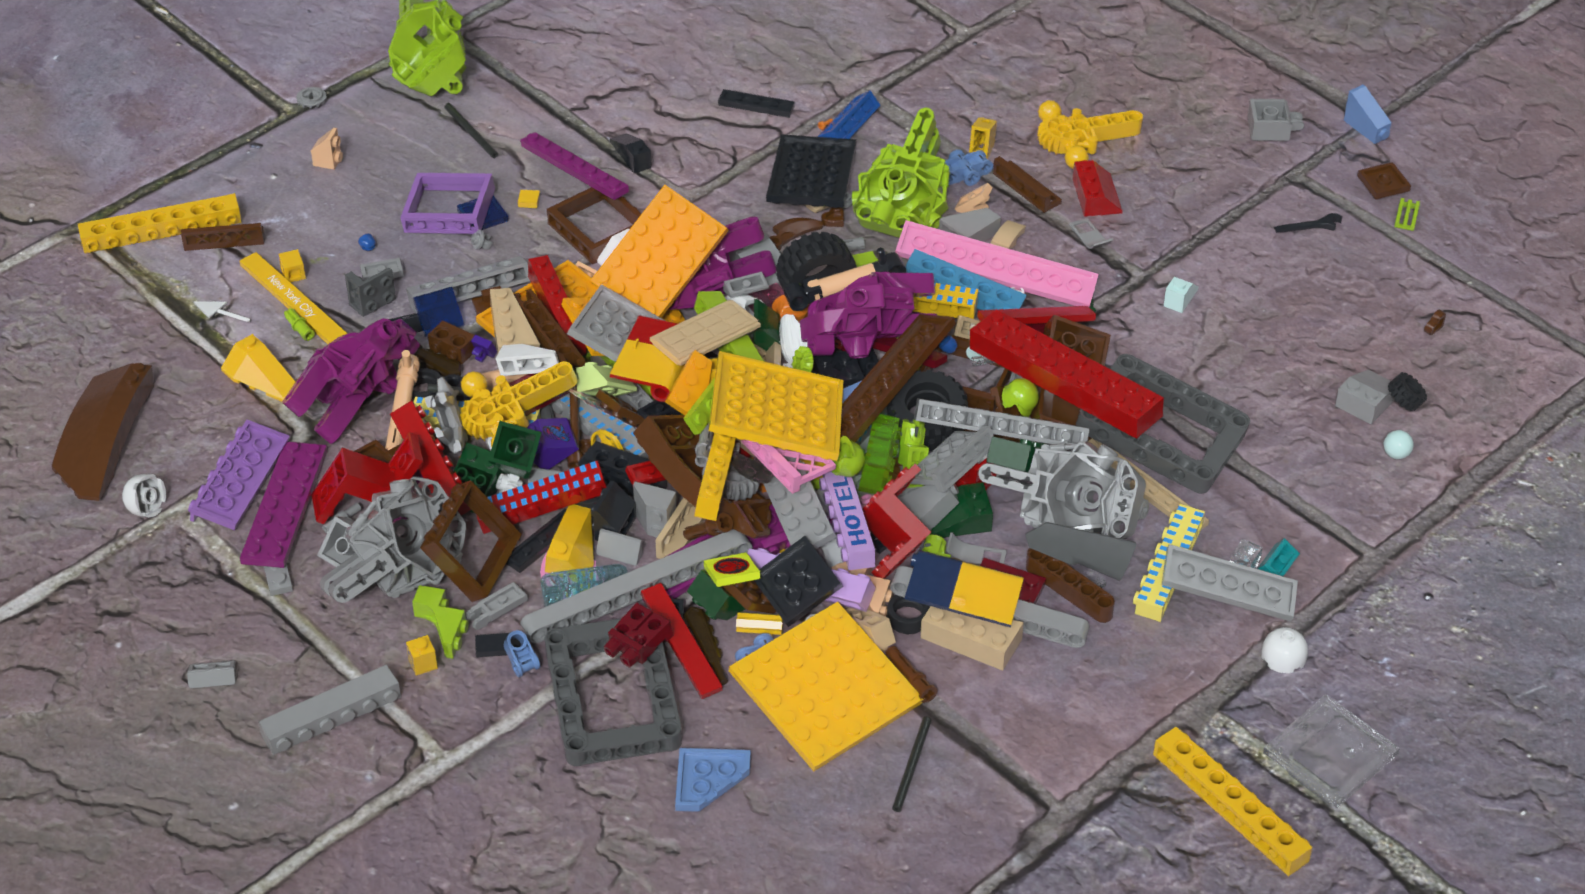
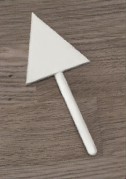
M193 301L208 318L217 312L250 322L249 318L221 310L227 302Z

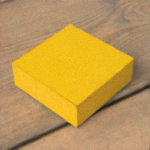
M520 190L518 207L538 208L540 191Z

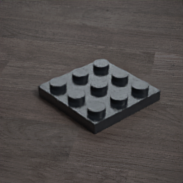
M803 536L760 568V579L754 580L788 627L843 587L806 536Z

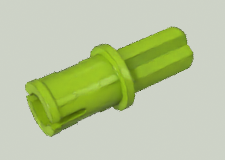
M289 308L284 312L285 318L290 322L292 329L297 331L304 341H309L314 337L315 332L307 325L305 318L300 317L293 308Z

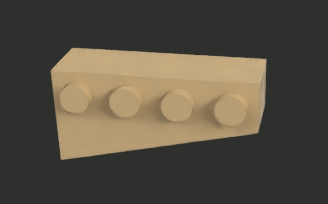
M511 288L490 289V306L497 355L503 345L526 344L540 347V343Z
M931 606L921 622V638L1003 671L1022 641L1024 622L1012 620L1010 628Z

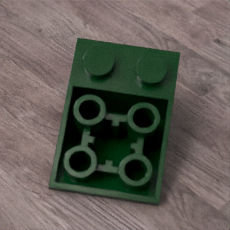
M466 443L453 473L457 472L463 483L471 480L486 497L494 495L498 491L496 483L500 474L507 473L488 462L491 451Z

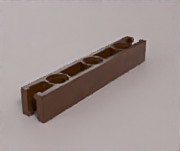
M526 290L527 301H522L520 293H515L514 296L540 343V347L556 351L559 363L569 362L573 369L585 366L583 356L533 290Z

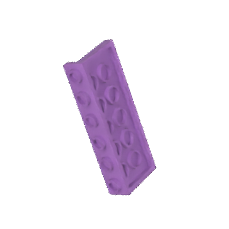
M246 420L243 426L238 427L235 439L229 441L225 455L219 457L216 469L210 471L206 485L200 487L197 499L191 501L188 508L190 521L195 522L197 517H201L236 530L275 466L280 452L286 443L289 442L290 436Z

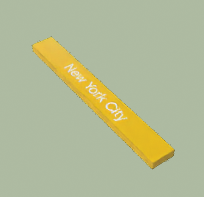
M257 252L239 260L240 266L288 309L293 308L300 317L305 318L307 325L324 342L329 344L336 338L347 334Z

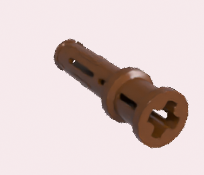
M720 513L717 515L716 521L706 519L705 522L685 527L683 536L686 540L691 541L706 535L717 536L720 533H727L733 527L732 517L727 513Z
M896 646L889 647L885 652V656L916 689L920 700L923 699L921 702L927 703L934 699L938 692L936 686L931 685L927 681L926 675L918 672Z

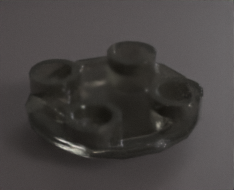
M739 453L735 455L732 464L742 476L758 483H769L772 481L774 474L756 456L752 459Z

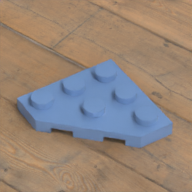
M680 748L675 811H701L750 775L751 750Z

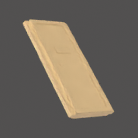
M728 300L650 337V341L674 363L681 366L687 362L694 350L704 355L760 328L761 324L735 301Z

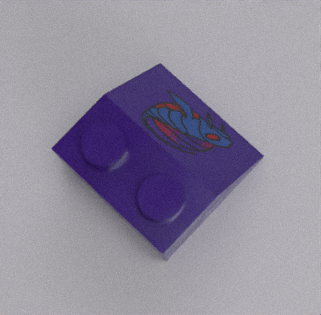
M567 418L537 419L527 427L528 429L542 432L533 462L540 469L549 470L579 450L570 421Z

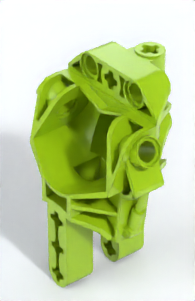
M399 0V19L396 21V30L388 49L391 61L389 66L393 70L391 76L410 89L428 96H433L441 87L451 94L461 92L463 87L462 74L466 69L464 38L460 31L463 16L455 11L450 3L446 0H435L425 3L424 0ZM425 25L427 26V36L423 39L416 32Z
M922 108L917 112L903 147L887 144L886 148L881 149L880 155L872 163L871 168L867 172L858 175L859 191H852V210L862 227L900 238L903 228L899 227L904 225L906 220L936 229L939 227L941 215L948 210L946 196L947 187L949 186L950 169L946 165L945 159L936 156L941 145V139L936 128L934 113L930 108ZM865 214H870L869 217L863 218Z

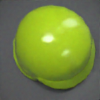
M1024 378L1014 379L1004 387L1002 392L1003 406L1011 408L1013 405H1016L1024 417L1031 415L1039 400L1037 387L1031 381Z
M847 436L840 438L839 457L837 461L832 460L836 464V469L832 470V473L842 477H853L864 466L865 454L863 449Z

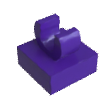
M475 334L471 340L475 347L472 351V355L476 356L475 360L483 362L486 355L494 358L497 350L493 342Z

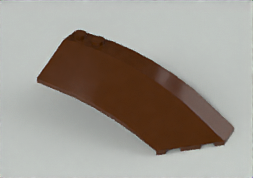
M1053 315L1045 324L1043 334L1105 366L1110 334ZM1034 384L1039 392V400L1030 418L1076 426L1080 408Z
M131 363L94 376L76 403L58 443L52 462V470L55 474L58 473L61 476V480L68 488L73 489L74 495L78 499L100 501L114 478V471L127 435L139 410L154 388L152 365Z
M685 415L648 416L633 432L638 444L643 447L650 462L655 465L673 488L696 507L702 483V470L704 468L695 464V447L699 442L700 434L694 435L683 419ZM757 492L751 498H746L745 500L738 499L737 501L727 500L722 496L718 514L727 513L732 517V529L754 539L767 538L770 535V529L768 528V524L771 522L769 506L772 502L770 499H765Z

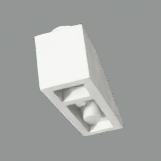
M526 344L503 345L496 356L500 375L503 376L540 373L559 363L556 351Z

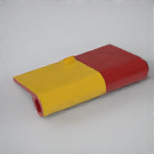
M639 315L610 372V377L651 386L650 392L652 397L657 401L665 402L685 364L680 366L674 363L652 344L650 337L677 325V323Z

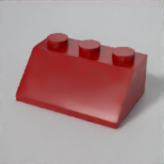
M1094 160L1075 161L1072 180L1084 217L1122 214L1123 210L1111 174Z

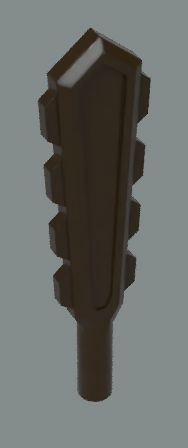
M422 345L414 354L418 357L420 364H425L427 368L436 370L443 377L450 374L461 376V364H459V361L448 359L443 354H436L431 349H424Z
M690 606L684 613L683 621L690 629L692 636L713 668L721 685H726L728 679L721 665L723 653L720 648H717L719 643L717 637L713 636L714 629L712 625L708 624L710 618L703 609Z

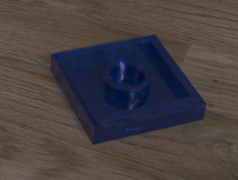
M494 195L481 230L509 221L507 213ZM477 199L457 205L458 213L472 214Z
M452 287L412 298L425 337L442 320L458 328L464 326Z

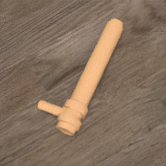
M408 350L402 351V358L399 360V369L396 375L397 387L392 412L411 401L414 384L417 382V372L420 367L419 359L417 356L410 354ZM392 417L385 445L387 450L394 448L404 441Z

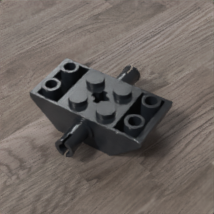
M871 348L868 357L856 359L850 358L847 351L835 352L834 350L832 355L813 356L814 365L811 373L843 380L844 389L862 381L879 361L873 348Z

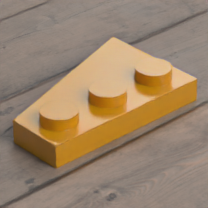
M694 350L690 354L665 403L686 415L709 385L712 361Z

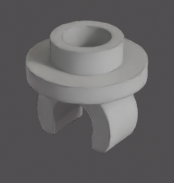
M477 230L476 233H473L471 243L474 249H480L481 247L490 249L492 242L489 239L491 236L484 233L483 230Z

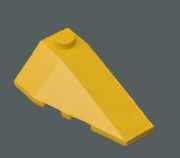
M253 334L234 344L221 367V371L233 382L238 384L240 382L249 385L250 389L264 391L267 396L281 402L295 383L294 379L269 349Z
M573 504L568 506L551 541L546 555L545 572L588 583L594 566L591 509Z

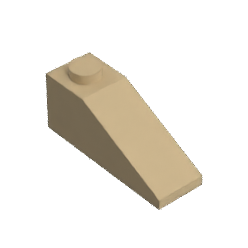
M844 607L847 613L881 651H885L888 649V646L896 643L889 618L869 609L865 612Z

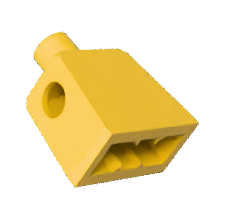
M978 117L971 128L969 153L982 150L988 160L995 144L996 120Z

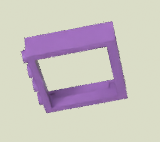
M417 173L400 217L404 233L473 234L477 230H481L495 191L492 174ZM424 190L480 191L472 214L416 213Z

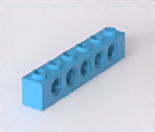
M914 249L905 267L906 273H933L934 283L979 289L977 308L980 310L1021 309L1026 298L1024 293L917 249Z

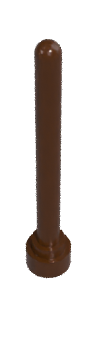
M577 384L571 389L577 391ZM569 391L570 424L579 450L567 457V466L573 469L579 467L578 462L583 455L580 452L578 397Z

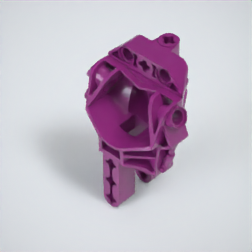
M748 217L725 225L729 230L668 310L694 307L698 291H721L723 295L726 294L723 290L724 281L762 272L765 278L776 273V265L769 250L730 261L728 252L757 243L764 238L765 235L758 217Z
M871 272L867 276L858 278L843 290L818 299L809 305L808 317L800 320L801 341L807 342V347L810 348L813 356L832 355L834 352V339L837 337L850 358L868 357L875 339L900 337L919 314H911L912 310H914L913 297L935 295L934 274ZM927 313L926 315H937V314Z
M382 318L370 324L359 333L352 332L336 338L325 347L316 349L308 361V365L287 393L282 403L298 417L302 416L309 409L316 398L322 404L331 403L316 424L314 431L329 444L334 443L373 390L391 394L396 390L397 373L393 366V359L400 360L404 350H408L413 355L420 347L419 342L414 338L416 331L401 318L393 322Z

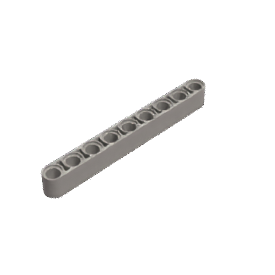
M900 566L896 569L890 586L894 594L905 598L913 568ZM1018 599L1013 620L1024 622L1023 633L1074 648H1081L1085 645L1089 631V623L1085 619Z

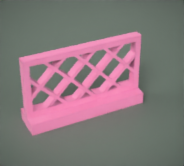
M741 440L750 452L792 494L800 490V485L836 469V464L830 459L826 460L818 456L804 455L796 451L783 450L770 445H761L757 442ZM784 456L796 458V462L787 461ZM799 459L811 460V465L798 463ZM814 461L823 462L826 465L823 467L815 466ZM797 469L806 470L809 473L801 476Z

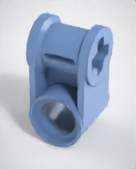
M519 630L512 631L504 641V649L511 661L516 676L521 677L523 673L531 669H539L540 663L525 633ZM510 639H518L521 647L512 646Z

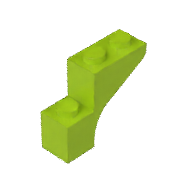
M419 585L412 601L414 617L427 619L436 626L445 657L453 659L456 651L461 648L463 633L466 634L469 621L465 618V610L448 608L449 599H446L445 589Z

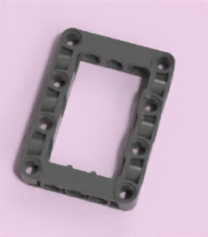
M1130 354L1120 355L1111 366V370L1164 397L1163 405L1217 432L1218 434L1213 445L1208 447L1203 460H1195L1160 439L1156 440L1145 433L1136 439L1080 409L1076 426L1089 428V437L1199 494L1207 493L1245 437L1250 424L1249 416Z
M621 619L552 628L545 633L546 656L565 759L572 766L675 751L682 744L681 723L662 642L656 647L652 655L646 657L647 661L642 665L654 723L635 726L634 724L627 728L615 730L609 728L607 731L589 733L584 730L579 694H577L573 662L570 657L605 652L604 645L609 640L608 632Z

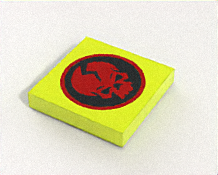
M746 552L703 560L705 570L717 587L760 579L759 569Z

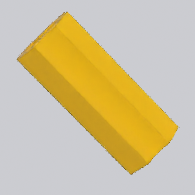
M737 613L736 632L782 635L783 619L780 615Z

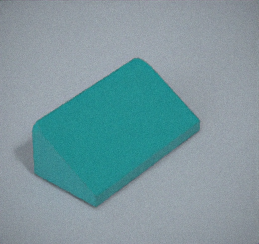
M1284 538L1273 546L1257 569L1284 576L1300 553Z

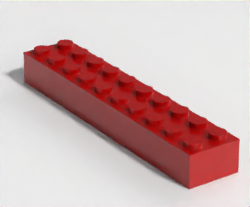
M997 309L970 329L971 350L1136 439L1163 417L1164 397Z

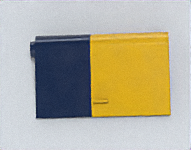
M919 550L918 554L913 553L910 566L914 568L904 599L1011 628L1023 577Z

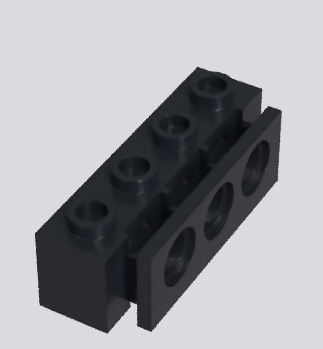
M595 441L580 459L578 466L598 460L603 477L608 484L610 480L615 481L628 495L634 496L633 485L625 472L626 466L650 460ZM667 480L647 485L667 489Z

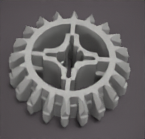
M735 452L732 455L722 496L727 500L737 501L738 499L745 500L746 498H751L753 494H756L761 482L760 469L757 468V463H752L751 458L746 459L744 454L739 456ZM705 463V466H704V468H703V470H702V479H703V475H704V471H705V468H706V464H707V463Z

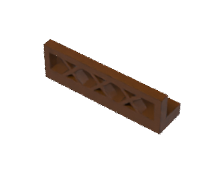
M1001 156L994 159L993 174L1043 213L1062 203L1061 198L1011 160L1007 162Z
M261 223L181 229V237L184 251L264 245V228L261 226Z

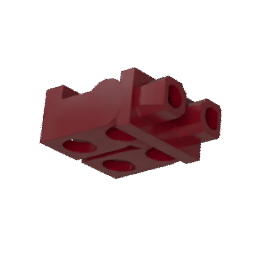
M636 602L616 626L608 632L609 640L604 645V650L612 658L619 652H622L623 654L620 656L621 662L629 668L636 662L643 665L647 661L646 657L652 655L656 647L663 640L668 641L673 636L671 623Z

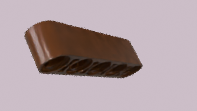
M1031 548L1027 550V572L1045 577L1046 585L1096 621L1101 623L1111 621L1115 599L1111 594L1065 562Z

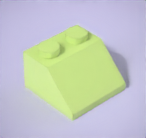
M587 362L585 366L576 368L577 391L587 395L596 396L599 389L616 397L636 392L637 387L632 382L611 378L612 366L610 365L598 366L596 362Z

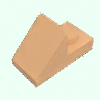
M986 183L962 196L955 210L964 213L989 208L986 202L990 198L991 185Z

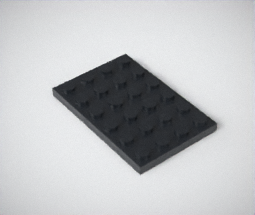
M781 134L766 194V202L774 204H802L814 207H844L857 139Z

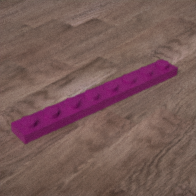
M536 132L530 133L527 137L520 140L523 148L613 200L629 192L627 184Z

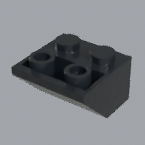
M610 480L607 487L602 489L598 502L592 506L591 515L594 521L592 530L594 531L595 540L598 541L601 529L626 535L636 519V502L615 481Z

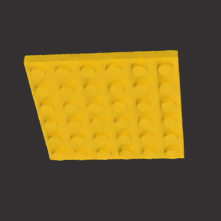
M719 351L708 431L718 435H727L740 440L757 442L761 445L775 446L783 450H792L804 455L809 454L826 460L837 461L840 450L843 380Z
M839 602L834 603L729 666L730 674L813 771L821 768L921 705L923 700H920L916 689Z

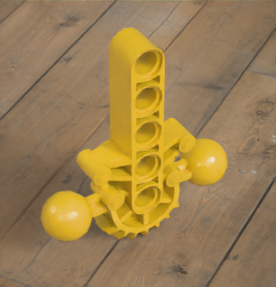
M1047 100L1038 109V115L1042 122L1038 127L1037 137L1039 144L1043 145V149L1055 152L1056 155L1058 153H1065V163L1073 169L1075 161L1089 160L1088 153H1096L1098 142L1139 135L1143 114L1139 111L1131 110L1086 118L1082 114L1081 109L1075 108L1072 110V116L1066 117L1061 115V106L1057 102Z
M560 362L510 387L505 376L500 375L495 380L497 385L493 388L492 392L487 390V379L484 375L476 371L468 372L461 380V389L464 394L472 398L464 401L465 406L461 407L462 425L470 436H474L477 440L481 438L486 441L488 437H492L491 447L499 421L527 428L529 422L524 414L525 411L573 388L577 384V376L572 365L569 362Z

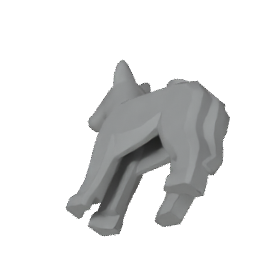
M441 376L437 379V395L435 397L433 395L425 397V402L428 408L435 410L441 429L439 427L434 428L436 437L453 454H456L464 449L468 436L466 429L462 425L461 412L456 400L459 390H453L444 377Z

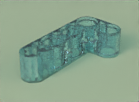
M621 564L544 574L540 581L543 608L626 574L627 568Z

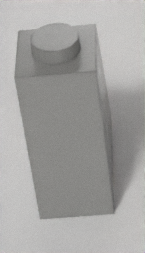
M988 208L973 210L940 218L939 230L985 242L999 230L1001 217Z
M955 483L945 492H938L934 485H924L900 497L899 500L931 531L959 504L956 495L959 493V490Z

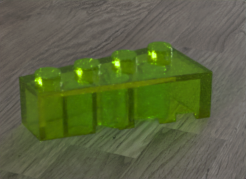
M879 414L872 423L858 491L876 494L878 491L881 492L883 487L892 479L889 472H893L896 461L892 457L897 455L899 446L895 441L900 439L902 429L898 427L900 418Z

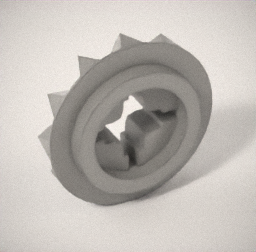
M309 87L298 92L296 99L298 105H301L303 108L309 107L312 109V107L319 108V105H323L327 97L323 89Z

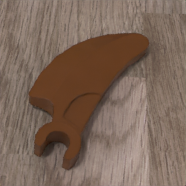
M811 218L787 219L773 226V232L777 235L769 238L780 251L784 244L794 238L811 231L821 230L823 223L820 220Z

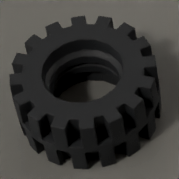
M1401 372L1388 384L1391 396L1395 398L1396 402L1400 403L1401 407H1405L1406 410L1415 411L1427 400L1426 391L1422 388L1421 383L1419 384L1416 378L1414 379L1412 375H1408L1406 372Z

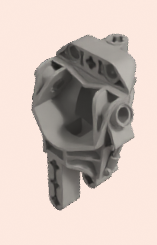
M1084 441L1068 445L1066 443L1044 444L1041 449H1035L1029 472L987 463L979 469L981 481L1024 492L1020 517L1025 518V524L1031 525L1034 528L1049 522L1126 539L1134 534L1138 520L1145 519L1149 511V501L1143 498L1146 488L1145 480L1126 460L1118 458V454L1104 444L1099 449L1094 444ZM1114 461H1118L1116 469L1111 467ZM991 472L995 473L996 476H991ZM1008 476L1019 480L1009 479ZM1134 479L1136 483L1135 488L1131 490L1130 482ZM1024 481H1031L1033 482V484H1029ZM1091 482L1099 483L1102 486V488L1095 484H1091ZM1082 487L1083 489L1080 494V500H1078L1079 491ZM1097 492L1099 497L1097 502H1094L1093 495ZM1085 508H1087V509H1096V508H1098V510H1097V511H1094V512H1088V511H1086V510H1084V509H1085ZM1122 522L1125 523V530L1123 533L1120 532V524Z
M418 477L396 480L389 483L391 491L373 494L371 504L346 530L347 535L345 538L356 554L321 578V590L336 601L345 603L375 582L385 595L393 598L414 591V588L419 587V585L439 584L444 576L443 571L420 549L425 540V534L433 526V520L442 511L443 503L449 499L438 482ZM432 484L434 486L433 493L426 495V486ZM457 511L452 520H457V529L451 531L448 527L440 543L460 563L463 556L461 550L465 539L466 524ZM398 517H407V518H409L408 521L405 520V519H399V520L393 521L394 519H396V518H398ZM403 525L405 527L404 534L397 536L396 529ZM415 531H417V537L415 541L411 545L406 547V544L410 543L415 536ZM452 536H457L458 543L454 540Z

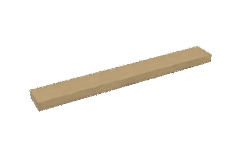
M1093 438L1087 441L1094 444L1098 449L1102 445V443ZM1116 452L1118 458L1126 460L1145 480L1146 488L1143 498L1169 518L1172 511H1177L1179 504L1191 507ZM1114 461L1111 467L1116 469L1118 461ZM1134 479L1130 482V488L1132 490L1135 488L1136 484ZM1205 516L1202 529L1209 524V519Z

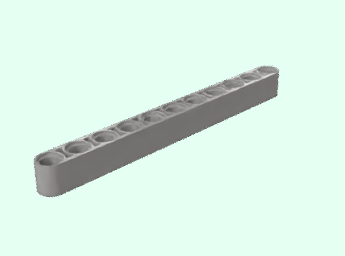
M731 529L727 533H721L534 611L521 620V626L532 643L542 642L545 640V633L552 628L575 626L590 622L642 600L641 591L662 583L666 590L696 577L701 570H705L703 560L748 553L749 548L752 549V545L745 534Z

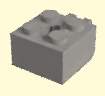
M1250 99L1247 117L1251 140L1289 141L1291 131L1304 128L1302 114L1300 112H1289L1288 103L1285 99Z

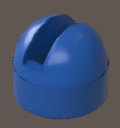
M364 234L358 240L360 247L365 251H371L375 247L376 242L371 234Z
M949 335L941 341L939 347L945 353H953L957 348V342Z

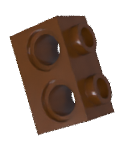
M442 320L428 334L429 349L433 350L434 353H440L449 359L459 361L463 365L472 356V351L475 347L471 340L475 335Z

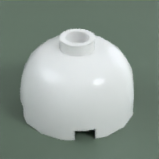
M154 474L135 475L124 486L122 493L123 503L134 515L148 518L154 517L161 512L162 508L159 507L166 500L165 485Z
M1285 627L1278 628L1269 633L1265 638L1261 657L1263 661L1265 659L1270 669L1279 673H1293L1294 669L1304 667L1308 657V644L1303 635L1297 630Z

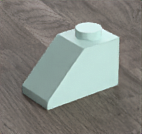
M1174 277L1166 288L1164 307L1183 313L1199 287Z

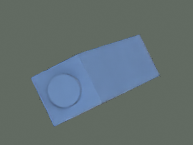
M1360 85L1350 90L1344 121L1374 144L1387 139L1390 134L1391 121L1367 87Z

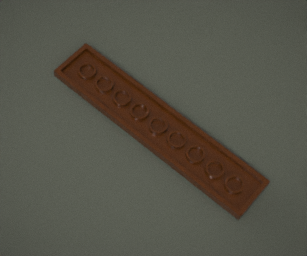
M919 314L842 403L840 438L847 436L851 441L857 442L955 326L954 317Z

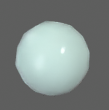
M1402 430L1390 432L1383 442L1385 452L1393 459H1403L1409 456L1414 447L1412 437Z

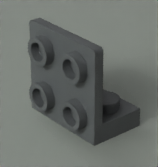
M387 268L365 281L352 271L345 274L349 305L362 317L396 299L391 268Z

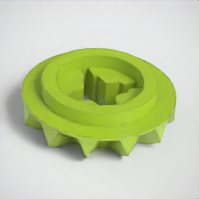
M800 346L799 349L795 350V356H792L793 363L791 365L794 369L812 372L814 365L812 351L809 347Z

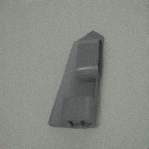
M1045 522L1025 533L1029 548L1070 565L1078 563L1118 581L1122 579L1136 548V542L1049 522Z

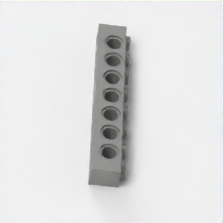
M917 398L914 420L973 431H978L983 426H990L992 433L996 435L1048 444L1066 443L1068 445L1077 444L1079 441L1087 442L1089 428L920 398Z

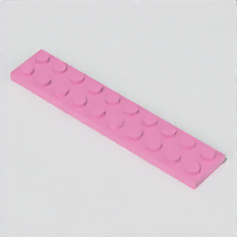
M907 220L905 221L895 251L900 257L909 259L914 249H917L1009 288L1015 287L1016 290L1020 291V288H1023L1024 292L1073 306H1090L1099 275Z

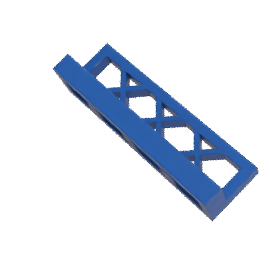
M871 90L855 96L818 137L850 139L881 106Z

